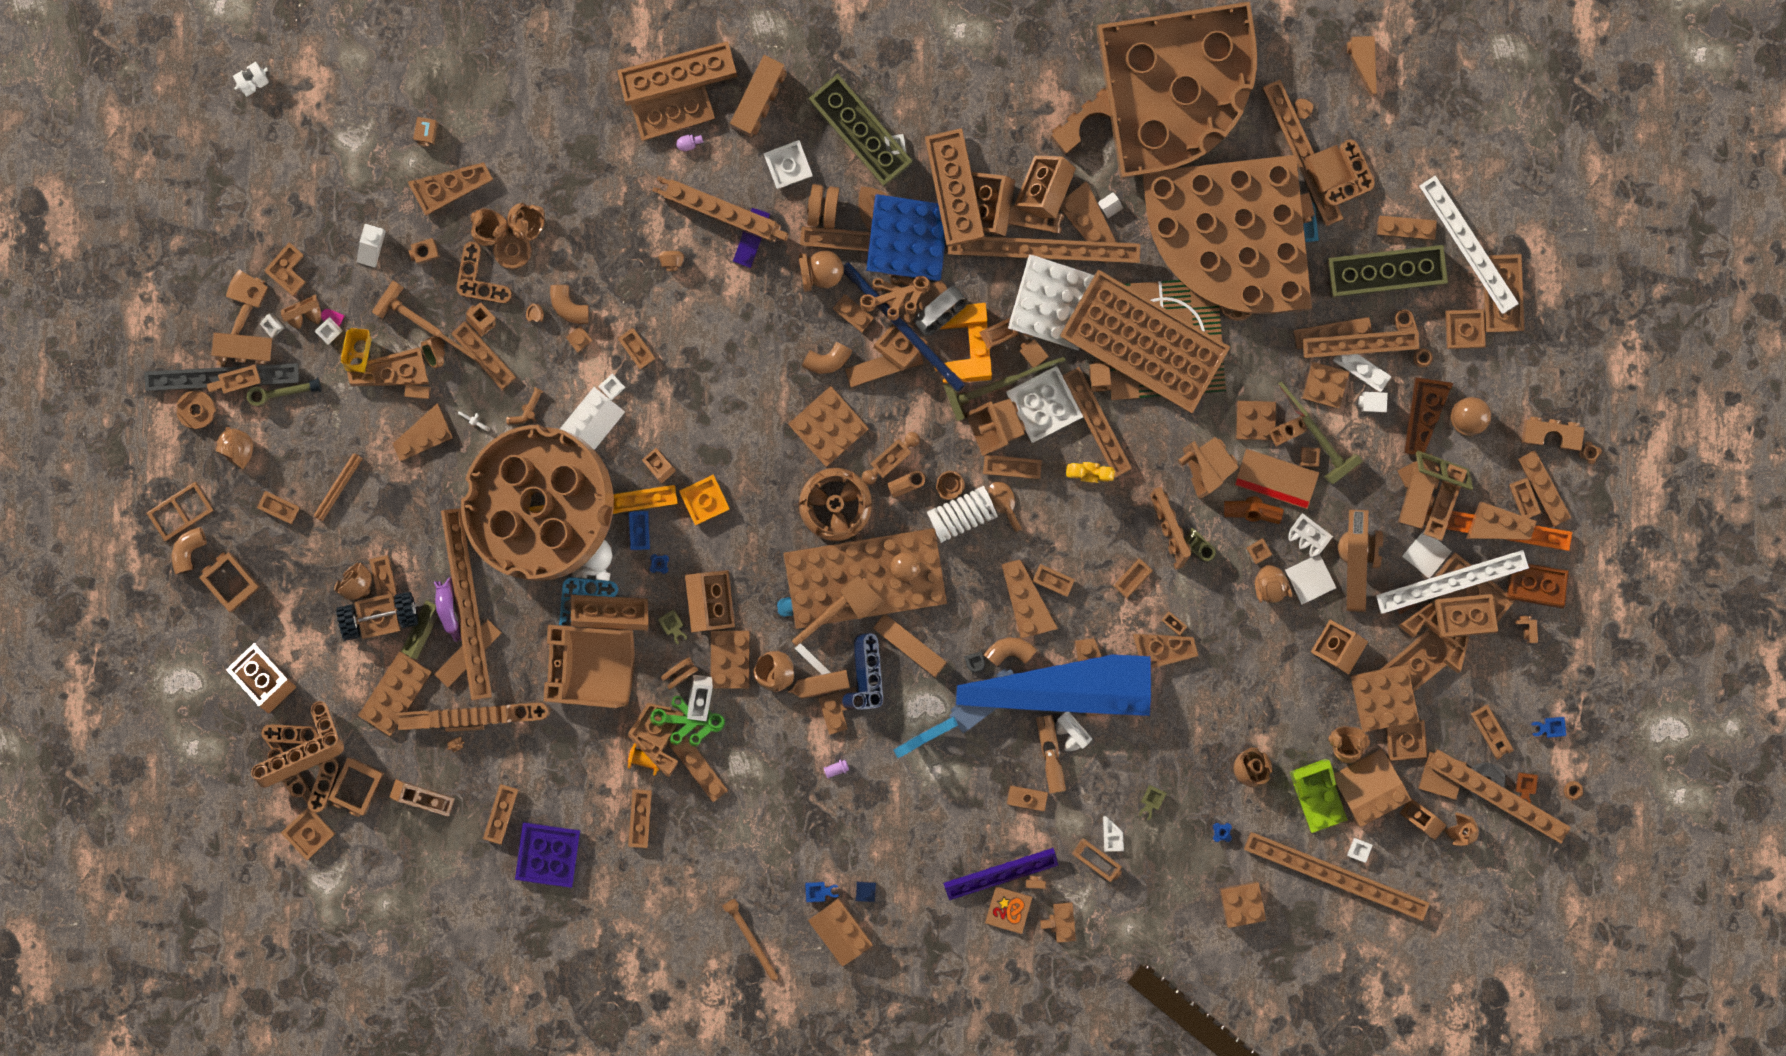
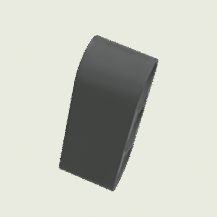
M949 287L915 316L914 324L925 336H931L963 310L968 300L957 287Z

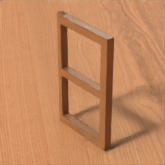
M195 481L146 514L166 542L214 510ZM194 487L208 510L188 521L175 499ZM172 502L185 524L166 536L153 513Z

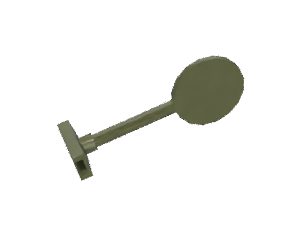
M1061 357L1019 375L1006 377L968 393L958 394L949 383L943 386L957 421H961L967 418L963 405L969 403V400L1010 385L1020 378L1066 361V359Z

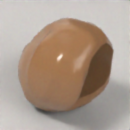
M767 652L759 657L754 669V677L764 689L773 692L782 691L793 683V663L789 656L783 652Z

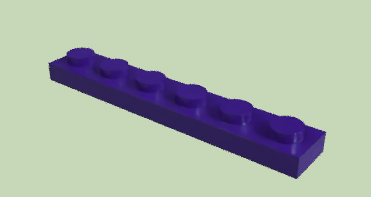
M1054 848L953 879L945 882L944 887L948 899L953 900L1059 866Z

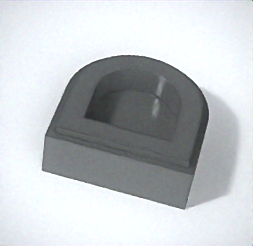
M983 651L964 656L967 668L970 671L980 672L984 669L985 658Z

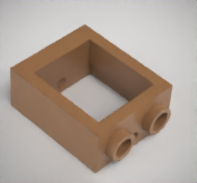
M223 552L216 558L217 562L213 566L208 565L201 571L202 575L199 578L228 612H233L258 591L261 586L231 552L227 554ZM228 560L250 584L230 602L225 599L208 579Z
M348 757L328 800L332 801L331 805L342 809V807L350 809L349 813L354 816H364L385 773ZM350 767L374 778V782L361 808L336 797Z

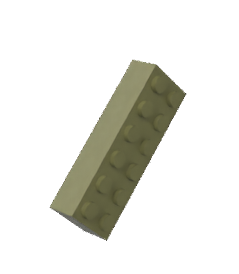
M838 73L809 97V102L883 188L913 163L911 158ZM884 137H886L889 141L890 150H897L899 154L892 155L890 152L886 150Z
M1443 245L1334 257L1326 260L1331 298L1440 286L1448 283Z

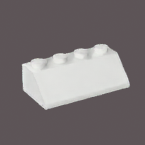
M593 387L560 429L578 436L595 450L625 411Z

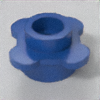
M651 555L650 559L652 562L649 570L652 573L656 571L663 574L667 573L669 557L667 555Z
M1215 823L1213 825V840L1215 842L1220 840L1231 841V824L1220 825Z

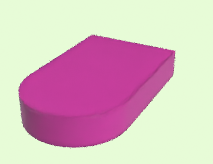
M325 309L321 313V318L324 322L330 317L339 327L341 326L344 315L330 309Z

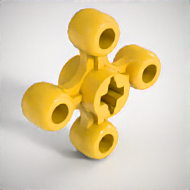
M1083 462V464L1071 463L1067 465L1066 476L1068 478H1081L1082 482L1090 483L1113 481L1115 474L1113 467H1100V464Z

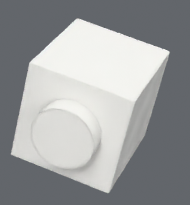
M1363 392L1362 396H1359L1358 406L1362 408L1361 412L1386 413L1388 393Z

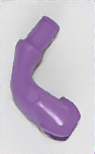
M452 577L448 578L443 585L441 582L435 581V604L438 616L445 631L450 633L455 642H458V639L462 641L459 623L453 611L454 590Z

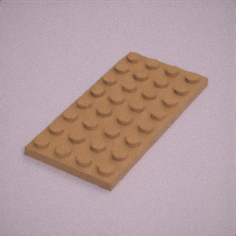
M1099 269L1059 336L1191 414L1230 349V346Z
M935 528L783 553L796 629L808 627L818 619L831 605L842 597L840 590L856 576H859L861 579L865 578L870 584L869 587L882 599L880 604L865 617L947 604ZM899 553H911L920 562V573L918 577L910 582L900 581L891 573L890 563L893 557ZM847 604L824 624L858 619V617Z

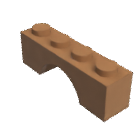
M1105 88L1096 94L1097 98L1093 102L1088 100L1081 106L1082 111L1078 114L1076 112L1072 113L1066 119L1068 122L1064 126L1059 124L1052 130L1053 135L1051 139L1064 155H1067L1080 144L1079 128L1086 118L1100 115L1110 119L1111 115ZM1122 100L1114 101L1116 112L1125 105Z

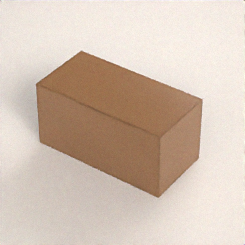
M405 385L404 396L430 399L431 387Z
M1169 611L1161 619L1165 625L1179 636L1187 628L1183 622Z

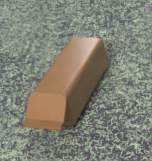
M845 669L798 679L794 687L788 690V693L792 692L803 699L850 689L847 671Z

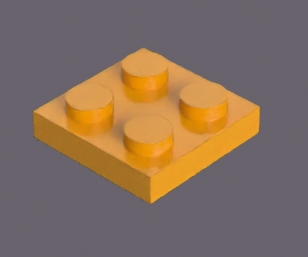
M714 474L679 490L695 526L730 510Z

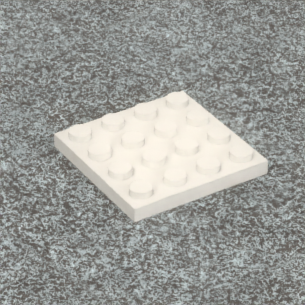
M1029 255L1008 329L1079 351L1080 348L1059 336L1094 275Z

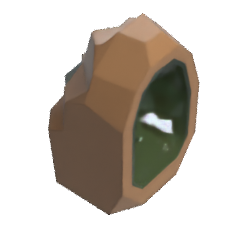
M436 336L422 341L421 351L428 364L432 368L437 369L445 361V343L442 338Z

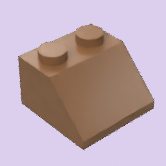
M1329 620L1311 653L1339 670L1350 674L1368 641L1357 633Z

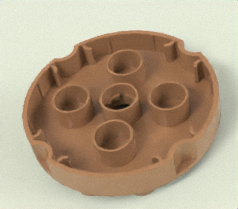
M527 425L511 429L493 439L481 450L470 466L465 478L469 484V491L464 498H461V514L467 537L477 554L486 563L506 575L532 581H547L566 576L589 561L603 543L609 530L613 515L614 496L607 468L597 452L588 443L567 431L541 425ZM534 493H542L545 496V506L540 513H533L529 509L531 496Z

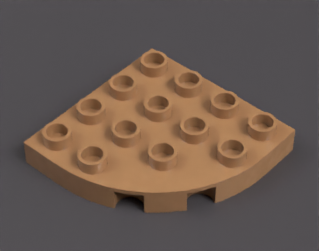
M1250 2L1097 26L1096 30L1120 179L1139 177L1186 166L1216 147L1236 125L1244 112L1243 110L1250 92L1253 90L1257 71L1256 37ZM1122 100L1125 105L1116 112L1114 102Z
M1296 155L1175 168L1143 175L1146 212L1153 240L1167 266L1188 289L1199 297L1205 298L1227 310L1245 314L1264 315L1312 310Z

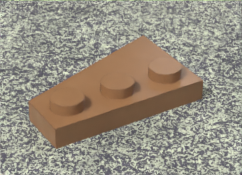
M437 403L393 443L400 461L453 439L439 404Z
M1133 634L1138 656H1151V669L1198 656L1193 637Z

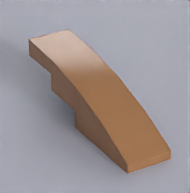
M884 614L873 627L874 630L935 678L947 664L945 660L888 615Z

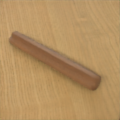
M356 453L351 456L315 512V518L320 521L324 520L362 461L361 456Z

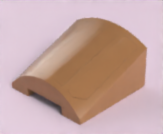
M548 625L547 644H550L548 681L544 684V702L609 708L628 706L634 674L633 630Z

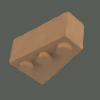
M1480 502L1466 539L1530 540L1537 521Z

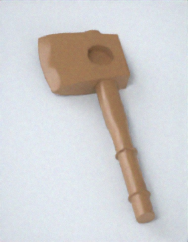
M238 270L234 275L226 297L244 303L231 332L234 335H239L253 306L260 308L269 289L268 286L264 285L265 281L257 277L253 278L241 270ZM218 360L217 365L224 367L226 361Z
M856 576L840 590L842 597L795 637L792 643L797 647L847 604L860 620L872 612L882 599L869 587L870 584L865 578L861 579L859 576Z

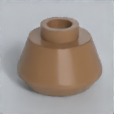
M663 251L658 256L662 267L666 268V271L669 272L678 271L677 268L682 266L685 257L681 251Z

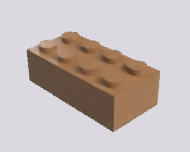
M763 55L730 122L732 129L750 138L754 134H758L762 126L760 121L762 117L766 118L770 110V105L768 104L770 100H775L778 94L777 86L779 83L783 84L787 76L784 64Z

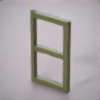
M1417 450L1416 457L1419 472L1473 490L1468 468ZM1422 458L1439 463L1442 475L1424 469ZM1451 464L1467 470L1465 476L1466 484L1448 478L1446 466L1448 467Z

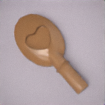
M994 482L988 491L994 508L998 512L1007 515L1015 532L1020 531L1022 528L1013 512L1015 498L1012 490L1003 482Z

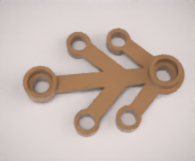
M890 275V284L884 282L881 278H876L872 283L873 289L875 291L886 290L890 293L875 298L869 294L864 295L860 299V307L865 312H871L875 306L895 299L892 307L887 311V317L890 320H897L899 309L906 295L913 293L910 301L905 304V311L908 314H914L917 310L916 304L921 294H926L931 288L930 281L924 276L912 279L904 276ZM900 283H903V284L908 285V286L902 288V287H899V286H896V285H899Z

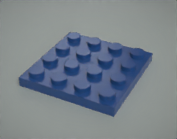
M876 194L866 271L911 278L924 276L928 280L940 281L946 239L938 203Z

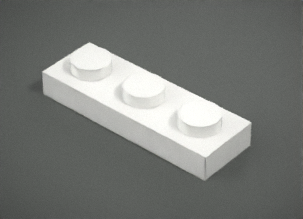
M1358 354L1336 355L1333 359L1334 363L1349 371L1379 393L1382 392L1391 378L1390 375Z

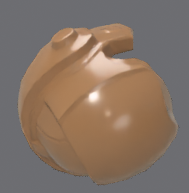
M524 203L516 204L508 213V226L519 240L524 242L531 241L543 229L545 212L539 206H528Z
M483 208L476 210L470 216L472 222L471 235L474 241L482 246L494 245L499 239L507 237L509 234L507 220L504 216L491 209Z
M1338 727L1328 737V741L1333 747L1334 755L1343 763L1356 762L1361 758L1364 749H1367L1370 745L1368 735L1356 727Z

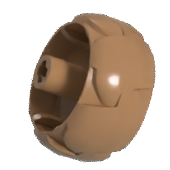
M828 468L817 472L805 483L800 493L799 510L804 524L813 534L829 541H842L855 536L865 527L871 515L872 499L866 483L857 474L843 468ZM833 481L846 484L840 496L832 495L828 497L819 489L822 485ZM858 498V512L855 518L848 524L841 513L844 508V502ZM838 499V503L841 502V506L832 509L830 502ZM812 505H827L829 511L833 513L830 527L822 524L816 518Z

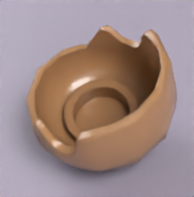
M946 471L938 477L936 490L941 498L954 500L963 494L965 482L958 472Z
M899 553L893 557L890 563L892 575L900 581H912L918 577L921 570L919 560L911 553Z

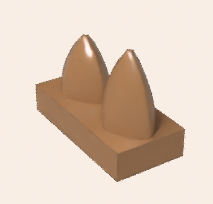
M313 295L282 309L281 316L284 322L287 321L292 327L300 329L303 322L302 314H305L310 321L319 325L321 310L317 296Z

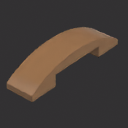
M919 353L904 370L923 365L921 354ZM885 356L845 369L851 388L903 371Z
M1449 464L1447 468L1448 478L1463 482L1467 470ZM1442 480L1423 535L1442 541L1461 489L1460 486Z

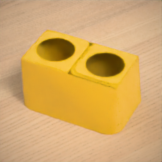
M357 328L347 330L341 355V362L346 371L365 373L372 341L369 330ZM363 340L366 342L364 352L355 351L354 345L357 341ZM354 358L362 359V363L359 365L350 364Z

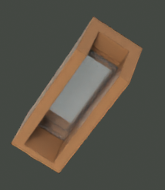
M1082 838L1072 852L1075 857L1109 882L1113 879L1117 880L1122 873L1120 870L1121 865L1084 838Z

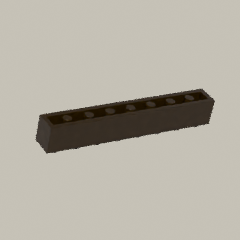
M1140 963L1126 982L1217 1056H1260L1252 1048L1247 1050L1244 1047L1245 1042L1237 1036L1235 1038L1229 1035L1230 1030L1224 1025H1216L1213 1022L1215 1018L1209 1013L1203 1014L1198 1010L1200 1006L1193 1000L1190 1002L1183 998L1185 994L1178 988L1173 990L1169 987L1170 982L1163 976L1158 978L1154 975L1155 970L1147 963L1145 966Z

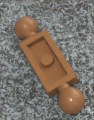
M909 432L905 436L904 442L900 439L896 440L870 463L874 469L866 470L862 474V480L866 485L874 484L878 474L884 478L911 454L908 448L917 446L920 442V436L916 432Z

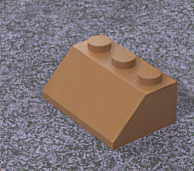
M1034 156L1014 206L1041 218L1056 219L1076 168L1064 157Z
M729 570L685 575L691 632L735 627Z
M839 897L808 920L842 967L873 946L872 941Z

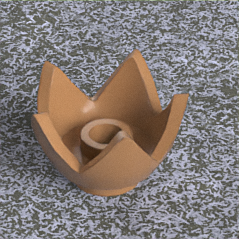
M1456 812L1457 825L1446 828L1444 831L1454 840L1452 845L1466 846L1472 844L1479 835L1478 825L1472 816L1468 817Z

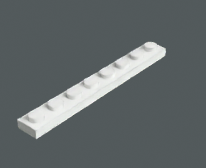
M1436 175L1421 184V190L1501 313L1504 314L1517 306L1519 303Z
M1521 550L1375 596L1380 612L1383 614L1519 572L1529 567L1524 551Z

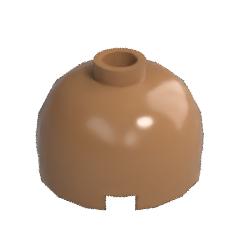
M361 562L355 563L344 572L342 582L338 580L334 586V590L345 599L356 600L360 597L365 598L371 591L369 587L372 584V576L370 571Z
M1249 748L1240 753L1233 767L1237 780L1248 787H1257L1268 782L1273 769L1265 752L1261 753L1258 751V748Z

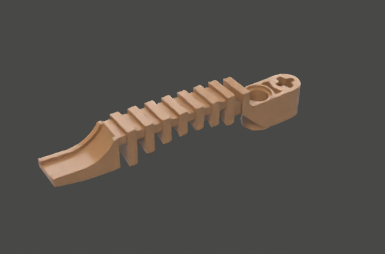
M532 702L492 707L485 706L481 708L473 707L472 709L463 708L461 710L457 708L452 710L445 709L443 711L439 709L433 712L432 710L397 713L398 730L535 721L547 718L550 715L551 709L545 702ZM540 706L541 709H545V713H542V716L540 713H537V709ZM519 707H523L526 710L524 718L520 717L517 713Z

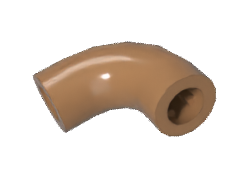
M550 285L552 307L558 316L567 322L589 324V305L574 304L570 300L569 285Z
M835 342L832 350L826 355H820L810 350L801 367L818 374L832 373L842 368L853 350L838 342Z
M201 527L184 533L174 544L171 556L175 575L193 570L191 562L192 551L207 545L206 536Z
M1007 637L995 642L984 653V656L997 667H999L1004 659L1010 656H1015L1026 664L1037 649L1021 638Z

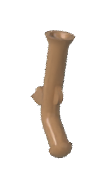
M534 387V392L528 405L522 406L523 415L516 417L508 416L506 418L507 425L523 424L529 419L536 421L533 410L544 391Z

